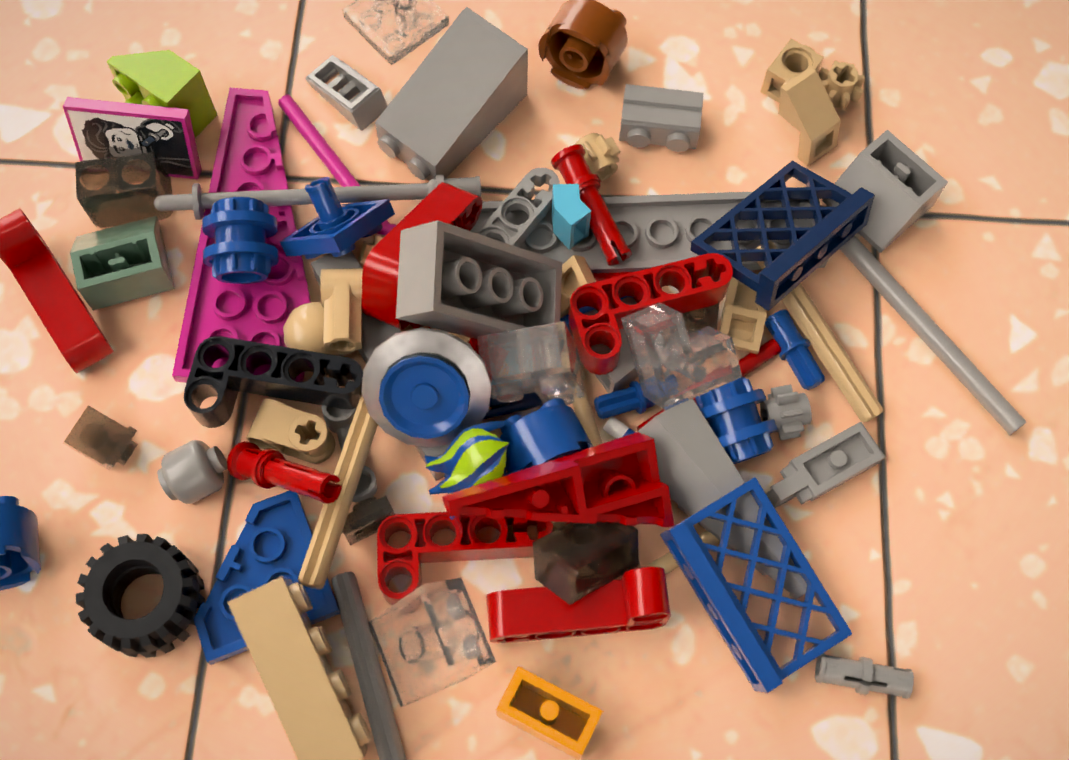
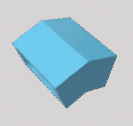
M554 184L551 208L553 233L570 250L589 236L591 210L580 199L579 184Z

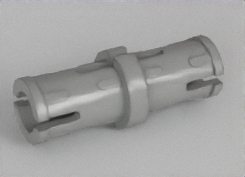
M825 653L817 657L815 666L816 683L823 682L855 688L857 694L867 695L869 691L909 699L912 694L914 673L909 668L902 669L874 664L872 659L867 657L852 660L825 655Z

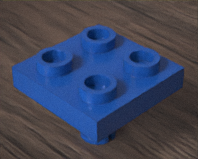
M323 177L311 182V184L305 186V190L311 198L318 217L280 241L286 257L304 255L306 259H312L331 253L332 257H340L353 251L356 247L354 244L356 241L381 231L383 228L381 224L395 214L389 199L340 204L330 177Z

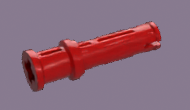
M576 144L566 147L553 156L551 165L555 170L560 171L566 184H579L580 199L591 210L590 227L607 260L606 262L609 266L619 264L618 256L613 247L617 249L622 261L628 259L632 252L628 248L599 192L601 180L597 174H592L584 158L586 151L582 145Z
M243 441L236 444L228 455L227 469L230 475L238 480L252 479L261 488L270 489L279 486L303 496L314 498L325 504H331L336 501L341 493L342 485L335 484L341 481L338 476L289 462L277 450L266 449L262 451L255 443Z

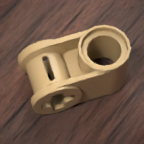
M269 398L263 399L246 437L249 442L255 443L261 449L277 450L282 454L314 464L322 463L329 459L336 445L334 436L321 417ZM317 433H318L319 436H320V437L318 438V440L314 439V438L316 437ZM307 438L310 439V440L308 441V444L305 443V441H306Z

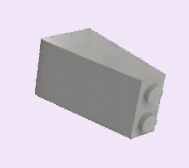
M465 7L376 120L377 143L381 150L391 158L398 157L406 163L412 174L420 180L427 179L430 181L435 179V175L442 174L444 178H447L527 96L528 49L469 7Z

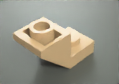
M809 67L799 75L790 77L783 84L780 90L778 112L782 118L800 132L797 158L807 166H810L837 146L841 122L817 71Z

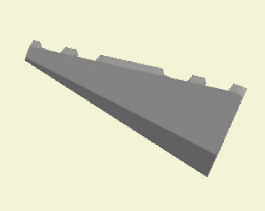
M692 396L655 416L637 431L654 438L660 481L669 485L670 498L689 517L745 483ZM750 491L737 498L733 517L756 523L759 506ZM728 505L719 509L715 513L726 515ZM765 517L764 526L771 527V525ZM705 518L698 522L700 526L712 533L720 541L724 522L711 518ZM732 524L727 547L731 550L735 549L738 552L750 554L754 530ZM762 532L757 557L780 562L783 549L781 541L775 535ZM789 557L788 565L795 566L794 562ZM756 563L755 569L764 576L768 575L776 581L777 568ZM787 571L783 588L790 592L789 596L797 600L805 595L807 583L802 575Z

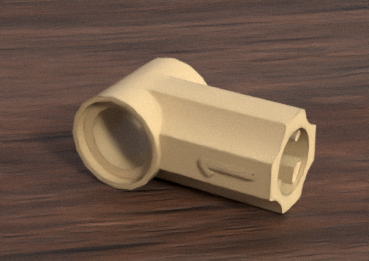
M363 268L321 269L320 291L322 307H324L323 340L325 350H331L337 354H352L354 351L362 349L363 312L361 302Z

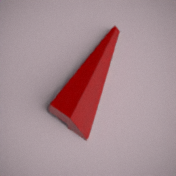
M640 432L442 496L447 513L452 517L476 515L487 516L491 519L515 517L527 518L531 521L589 524L612 522L629 526H637V524H650L661 527L674 526L669 485L660 481L654 438Z

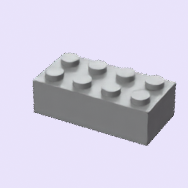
M439 220L401 230L396 319L514 349L530 350L559 345L562 262Z

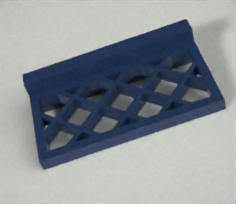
M792 160L691 241L690 251L698 256L707 253H717L726 257L733 268L732 277L756 291L755 303L769 311L867 225L875 194L862 187L851 194ZM793 177L806 184V187L786 188L785 182ZM789 199H809L811 207H790ZM818 199H832L839 203V205L819 207ZM763 200H781L782 207L761 208V202ZM785 219L787 227L765 228L764 220ZM793 219H814L815 225L813 227L795 228ZM738 220H756L758 228L736 229L735 223ZM760 240L762 249H740L738 241ZM768 240H789L790 247L788 249H769ZM713 241H731L732 250H717L709 244ZM764 261L765 268L758 274H755L742 266V262Z

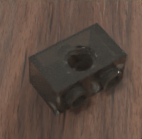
M597 522L596 524L569 523L533 542L535 579L570 605L622 576L626 571L639 566L638 529L634 526L612 522Z

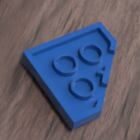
M286 491L252 505L245 519L246 524L236 544H232L215 577L217 580L206 602H202L194 617V623L206 661L210 665L248 651L227 602L282 576L291 579L293 584L296 582L301 584L298 577L313 534L298 493ZM328 576L322 589H312L304 586L313 606V609L306 612L312 625L340 614Z

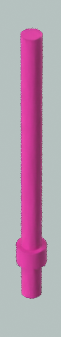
M291 95L282 96L278 101V105L340 186H360ZM386 220L381 224L383 228L377 234L386 236L396 224H390Z

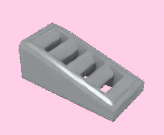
M333 54L305 77L306 82L360 130H364L388 106L378 86ZM339 73V75L336 78H334L329 84H326V82L329 79H331L335 74Z

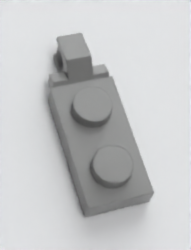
M859 422L792 459L780 471L784 479L770 487L771 490L766 495L775 508L792 500L794 497H797L802 505L809 500L813 501L865 472L882 462L886 457L862 422Z

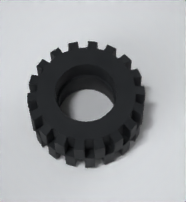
M137 534L136 541L132 540L128 535L119 537L118 546L113 547L107 543L100 548L103 555L98 560L91 556L86 563L91 568L88 575L80 574L77 584L84 588L83 592L75 593L76 604L84 608V610L78 613L82 623L89 626L87 631L94 638L127 656L137 657L138 654H141L146 658L156 657V650L159 649L168 653L175 649L172 643L178 638L185 642L191 636L185 630L190 624L195 626L194 617L196 610L200 608L202 602L205 603V598L200 594V591L205 589L203 580L197 575L199 571L196 566L175 545L172 546L166 539L157 536L153 540L148 534ZM143 575H161L164 588L158 605L149 614L141 618L124 619L121 601L127 587L135 579Z

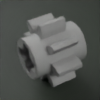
M791 384L771 388V394L767 395L768 400L760 403L762 422L774 419L778 428L774 433L778 432L780 440L801 437L800 432L804 431L803 425L811 424L812 421L811 406L805 393L798 394V392H793Z

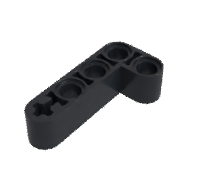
M213 336L205 339L196 350L183 399L195 419L207 428L220 427L230 419L238 392L340 409H355L362 393L363 370L357 361L348 357ZM225 357L229 358L223 366L212 368L216 360ZM264 364L271 365L266 373L262 375L253 374L259 366ZM302 372H314L313 376L305 382L295 381L296 377ZM217 397L216 402L211 407L200 408L206 398Z

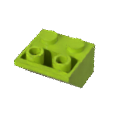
M171 50L111 56L106 61L114 76L112 83L123 94L126 100L124 103L189 109L195 138L217 116L200 70Z

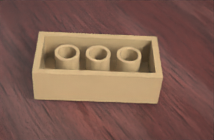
M282 576L227 602L297 760L363 759L368 750L366 744L372 738L361 712L352 715L346 698L352 695L351 689L342 670L338 669L333 672L326 654L332 652V648L322 626L313 627L306 612L313 609V606L304 586L298 582L293 584L291 579Z

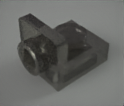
M387 496L378 500L376 497H370L358 502L352 508L353 512L348 514L342 534L344 533L349 545H352L377 533L382 521L389 516L395 515Z

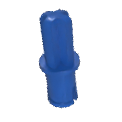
M787 309L770 315L765 321V326L781 348L779 357L781 360H787L802 388L807 390L816 388L824 382L825 377L808 349L810 346L809 340L803 339Z
M670 373L641 383L635 380L631 381L629 388L596 397L594 405L600 419H606L633 410L642 414L645 413L646 408L678 400L680 398L678 394L680 389L675 376Z

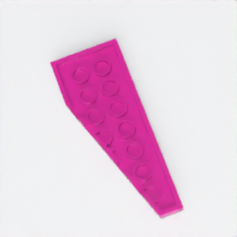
M229 87L208 193L289 189L268 90ZM292 205L269 206V214L277 218L278 232L274 236L266 238V243L278 249L279 262L271 267L268 278L262 282L230 284L215 279L212 276V268L203 262L204 248L215 244V239L206 236L201 228L172 377L176 382L187 383L198 346L205 339L213 336L287 347L284 343V324L292 310L305 303H311L302 256L286 257L280 241L297 231ZM205 209L204 217L211 214L212 209ZM225 357L216 360L212 368L223 366L229 358ZM261 365L255 369L253 374L262 375L270 369L271 365ZM305 372L300 373L295 381L303 382Z

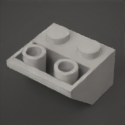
M887 129L859 153L834 184L851 194L855 193L860 187L875 194L867 225L858 234L881 253L934 206L948 181ZM822 199L828 207L839 205V203L832 199Z

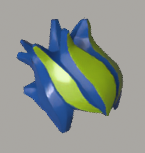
M503 420L492 421L465 428L453 439L444 454L438 457L425 456L424 460L428 463L426 469L445 473V478L435 487L428 490L429 494L454 493L518 472H506V449L509 443L490 433L492 430L505 426V422Z

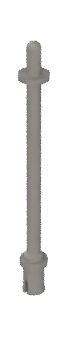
M442 174L435 175V179H431L428 183L333 187L340 203L389 199V201L424 199L442 182L481 196L480 176L444 178ZM193 183L192 194L159 195L154 200V206L159 211L193 210L196 220H202L204 209H212V205L216 201L230 197L255 198L268 206L313 204L305 189L203 193L199 183Z

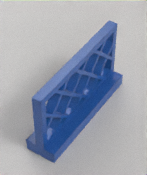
M756 477L748 480L660 534L755 692L769 693L783 684V679L853 634ZM749 491L759 506L756 523L733 517L737 498ZM728 505L726 515L715 513L719 509ZM765 517L768 520L771 527L764 526ZM705 518L724 522L719 546L704 543L695 530L694 525ZM732 524L754 530L750 554L727 549ZM762 532L775 535L781 541L783 549L780 562L757 557ZM709 551L717 553L716 562ZM725 555L748 561L743 586L727 582L722 574ZM789 557L792 559L795 566L788 565ZM756 563L778 569L773 594L751 588ZM787 571L802 575L807 583L804 602L782 596ZM733 590L741 592L740 602ZM749 595L772 600L767 626L752 622L747 615L746 609ZM814 596L820 606L813 604ZM780 602L803 608L798 634L775 628ZM811 610L826 614L836 631L823 640L806 636ZM757 630L766 632L764 641ZM774 634L796 640L793 659L779 667L771 654ZM805 642L814 644L804 651Z

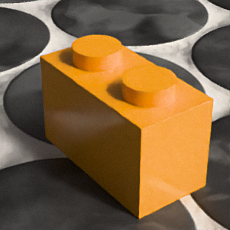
M519 666L496 708L497 717L580 760L603 713V710Z

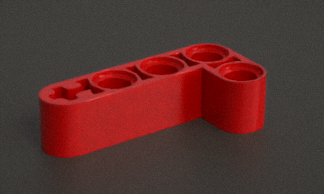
M442 182L382 238L369 252L363 266L362 312L400 330L407 328L411 322L396 319L401 230L439 220L470 231L481 213V196Z
M19 208L0 219V258L12 272L72 370L77 374L113 353L114 350L60 264L22 209Z
M707 253L578 287L570 298L569 325L584 368L596 375H605L615 369L622 346L620 329L720 303L726 295L733 274L730 261L723 255ZM672 286L679 293L669 294L663 291L661 287ZM631 296L636 298L639 303L635 305L625 304L620 298ZM590 306L595 308L598 313L595 315H585L579 309ZM596 344H603L608 346L611 352L598 354L591 347Z
M447 512L396 514L389 516L382 521L377 532V576L379 588L386 601L392 606L398 608L409 607L421 595V563L541 556L551 545L553 524L550 521H531L527 518L503 517V519H491L487 516L459 515V517L451 520ZM508 526H513L514 542H508ZM528 526H536L538 539L529 540ZM484 527H493L501 534L498 540L489 544L479 541L476 535ZM441 529H449L456 534L453 542L445 546L435 544L432 541V537ZM404 531L411 535L410 541L404 547L393 548L388 545L389 538L395 532ZM404 574L412 578V583L405 592L395 593L388 589L389 582L396 575Z
M662 567L632 569L626 571L622 579L503 590L486 595L489 641L491 643H515L649 630L665 626L671 617L665 569Z

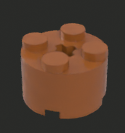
M568 0L560 7L542 35L538 44L539 55L542 61L545 58L552 66L550 72L561 82L578 89H589L591 84H598L599 87L606 82L627 46L628 36L625 28L627 20L619 10L610 9L598 1Z

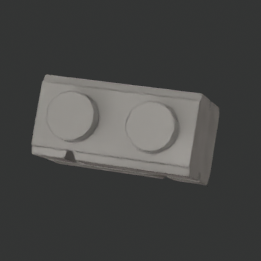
M625 84L619 141H625L637 148L647 147L649 144L666 146L674 152L696 149L701 129L704 93Z

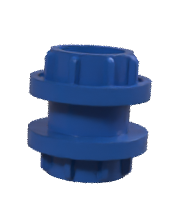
M249 197L224 198L216 201L212 205L211 214L206 215L202 219L203 233L215 239V244L209 245L203 250V262L212 268V276L215 279L230 284H251L262 282L268 278L271 267L279 262V253L275 246L266 243V238L272 237L278 232L277 218L269 214V206L267 204H264L261 200Z
M745 377L735 378L699 392L695 398L698 408L733 464L772 451L774 445L770 434L778 430L774 419L761 421L756 405L766 400L763 389L753 390L749 379Z

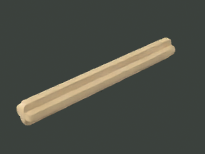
M768 241L769 249H778L773 241ZM761 244L755 249H762ZM757 261L763 270L765 268L764 261ZM800 283L782 301L860 421L863 423L869 422L883 412V408Z
M362 393L334 475L338 476L341 480L335 483L342 485L341 493L333 503L323 504L298 577L302 585L312 589H322L325 585L378 426L368 413Z

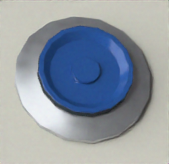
M416 328L395 333L375 348L363 370L362 396L369 415L386 434L407 445L435 448L451 444L453 439L465 428L481 423L489 410L492 384L485 362L469 343L447 331Z

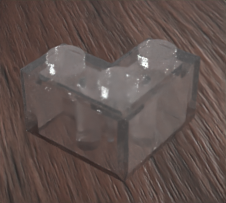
M660 302L621 318L643 395L664 410L742 377L732 337L710 326L687 334L682 313Z
M564 321L477 337L479 356L486 364L492 384L490 395L492 399H497L500 402H514L521 400L524 397L523 394L536 392L543 404L551 399L561 398L567 406L574 403L575 398L585 397L580 356L576 343Z

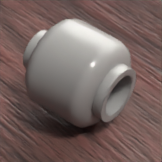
M195 439L166 453L162 458L161 469L157 471V476L162 489L171 500L175 501L178 499L182 503L193 504L222 488L224 483L223 471L227 470V461L217 446L210 448L205 442Z

